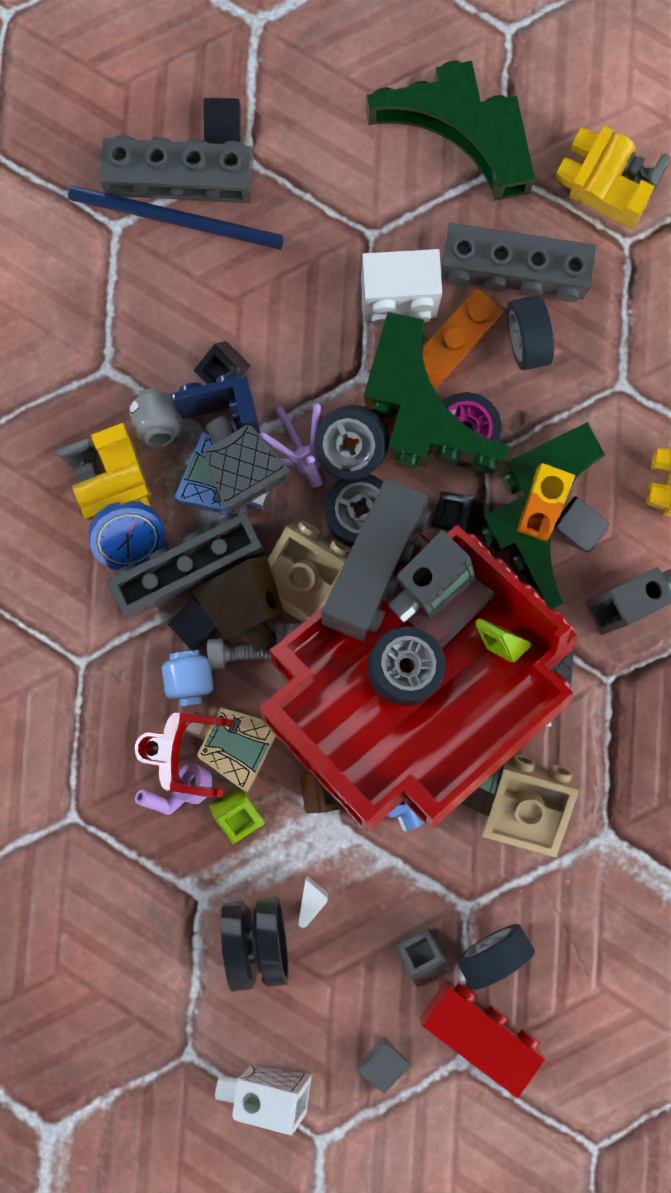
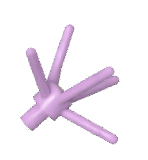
M315 404L313 407L310 445L303 446L284 409L278 407L276 411L296 451L292 452L265 432H260L259 435L268 445L287 457L280 458L286 466L296 467L300 475L306 474L312 488L322 485L325 480L319 469L321 463L317 459L314 448L315 432L320 425L321 406Z

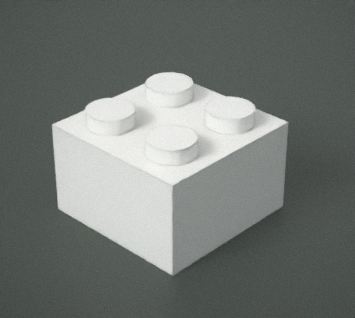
M439 249L363 253L361 288L364 322L372 321L373 325L384 326L387 312L423 319L424 323L429 322L431 318H436L442 297Z

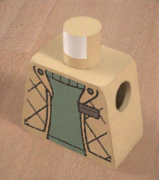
M221 707L216 717L233 719L232 727L201 723L189 724L185 732L204 741L197 757L236 786L248 792L276 738V735L261 718ZM194 711L193 715L204 716L196 711Z

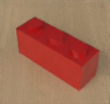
M446 979L421 1014L420 1021L422 1027L516 1098H519L546 1060L538 1048L541 1043L523 1028L517 1033L507 1025L508 1017L494 1006L490 1005L488 1009H485L477 1003L475 999L478 995L465 984L459 981L455 986Z

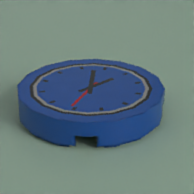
M129 501L130 504L120 505L119 502L109 504L99 511L89 526L88 540L93 556L102 565L113 570H120L130 564L138 566L150 560L149 555L162 549L165 541V532L161 518L152 507L138 501Z

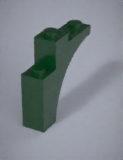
M453 60L444 63L440 67H436L434 82L431 83L417 81L408 87L394 90L385 87L374 91L372 94H367L366 116L368 125H411L426 129L451 141L464 151L480 169L492 191L494 201L530 194L535 177L517 95L510 97L495 95L481 102L472 61L460 62Z
M387 312L364 392V401L366 407L376 412L380 417L391 418L392 415L397 416L388 447L390 459L395 460V464L407 469H417V466L427 468L430 454H434L442 462L457 464L458 461L473 464L475 469L486 473H495L496 470L504 471L508 459L509 446L494 442L465 426L445 407L430 383L423 360L424 320Z
M588 422L508 461L504 470L505 474L501 475V478L510 495L516 494L518 499L484 515L480 520L482 527L479 528V533L488 548L493 546L496 553L510 547L513 553L509 555L515 571L518 575L524 574L529 585L542 597L550 610L563 604L552 570V533L548 541L544 542L517 532L538 465L544 463L574 474V482L582 472L605 456Z

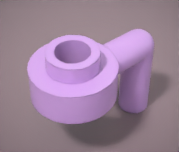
M190 763L179 771L180 778L185 784L212 787V776L207 768ZM141 789L135 795V803L170 815L184 802L199 804L206 797L173 792L167 798Z

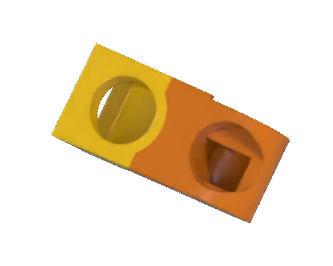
M544 463L538 465L517 532L547 542L557 518L560 517L575 475Z

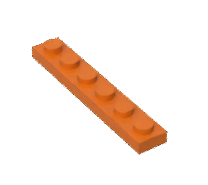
M478 288L474 290L423 346L425 369L434 390L441 385L501 319L505 312ZM392 415L391 418L381 417L387 426L390 439L397 419L396 415ZM347 436V446L352 449L356 448L359 439Z

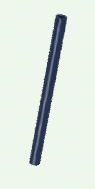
M73 185L69 188L68 199L275 249L281 250L284 235Z

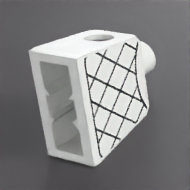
M249 1066L239 1078L220 1075L216 1086L215 1099L234 1103L232 1118L235 1121L292 1135L307 1113L312 1074Z

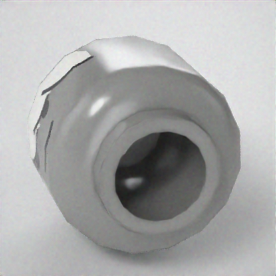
M147 389L131 403L130 417L134 435L148 446L161 447L168 445L180 432L181 419L173 403L172 395L161 392L158 389Z

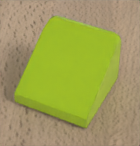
M478 619L475 622L486 648L510 662L515 663L532 645L530 641L505 628L482 619Z
M238 786L210 804L214 819L232 844H235L265 824L247 793Z

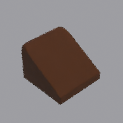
M313 774L301 776L306 813H323L345 809Z

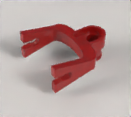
M173 713L167 720L164 734L144 733L137 739L135 754L142 763L159 765V780L164 790L203 797H223L224 789L189 785L182 782L178 769L179 749L182 736L189 724L201 723L232 727L233 719ZM159 746V750H154L153 747Z

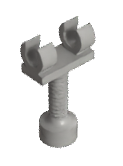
M302 623L275 624L276 643L257 653L254 652L251 645L230 647L223 642V639H208L207 655L210 668L224 669L226 662L230 661V659L232 661L234 659L235 661L238 659L249 660V658L250 660H253V658L254 660L257 658L259 660L260 658L268 659V657L271 659L270 649ZM278 671V677H283Z

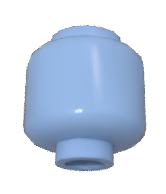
M199 650L169 654L170 660L163 663L161 668L166 697L171 700H179L180 707L202 704V696L208 695L214 690L212 670L208 663V658L200 656Z

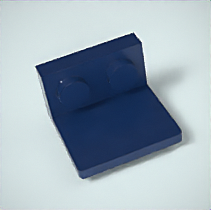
M227 374L217 378L216 383L203 386L197 382L188 383L181 386L179 391L171 393L173 403L182 419L230 408L237 430L250 424L258 434L260 433L247 376L239 377L238 374Z

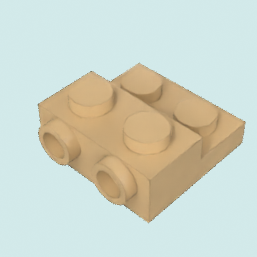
M303 520L299 524L293 521L286 526L271 552L268 562L283 610L305 622L325 605L351 549L337 540H333L330 544L318 537L320 530Z
M516 754L513 756V759H509L503 766L489 816H486L482 829V837L557 857L579 793L577 777H573L572 771L564 766L551 765L548 770L535 766V761L530 757Z

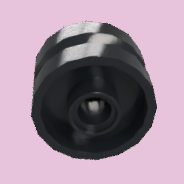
M279 898L258 899L254 907L253 922L250 910L243 901L224 903L221 908V946L230 991L253 989L257 980V968L258 972L262 973V982L266 987L288 985L287 941Z

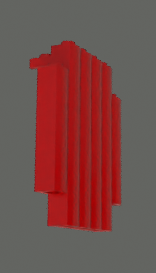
M458 525L451 529L447 535L470 556L476 581L433 617L428 618L418 609L404 623L399 620L388 607V604L403 592L399 584L393 599L386 597L381 607V610L385 611V615L377 633L370 631L365 642L323 625L322 607L270 649L272 664L288 683L259 706L262 720L366 832H369L402 801H405L422 822L430 829H433L566 709L573 695L568 681L561 674L550 671L574 649L577 635L572 625L559 611L555 609L550 610L534 588L529 584H522L516 574L500 558L494 559L487 547L474 534H467ZM416 546L411 561L424 549L423 546ZM401 564V566H400V568H399V571H398V573H397L396 576H398V574H399L407 565ZM478 619H482L505 628L530 641L532 645L515 663L510 662L486 648L475 622ZM405 626L419 628L432 635L441 646L446 661L444 678L438 689L420 703L408 706L391 704L381 698L370 685L366 671L368 656L377 641L390 630ZM406 658L399 663V667L403 672L410 673L413 670L410 669L408 665L409 660Z

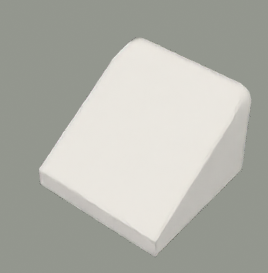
M306 876L298 922L302 929L308 926L328 901V893L309 876Z

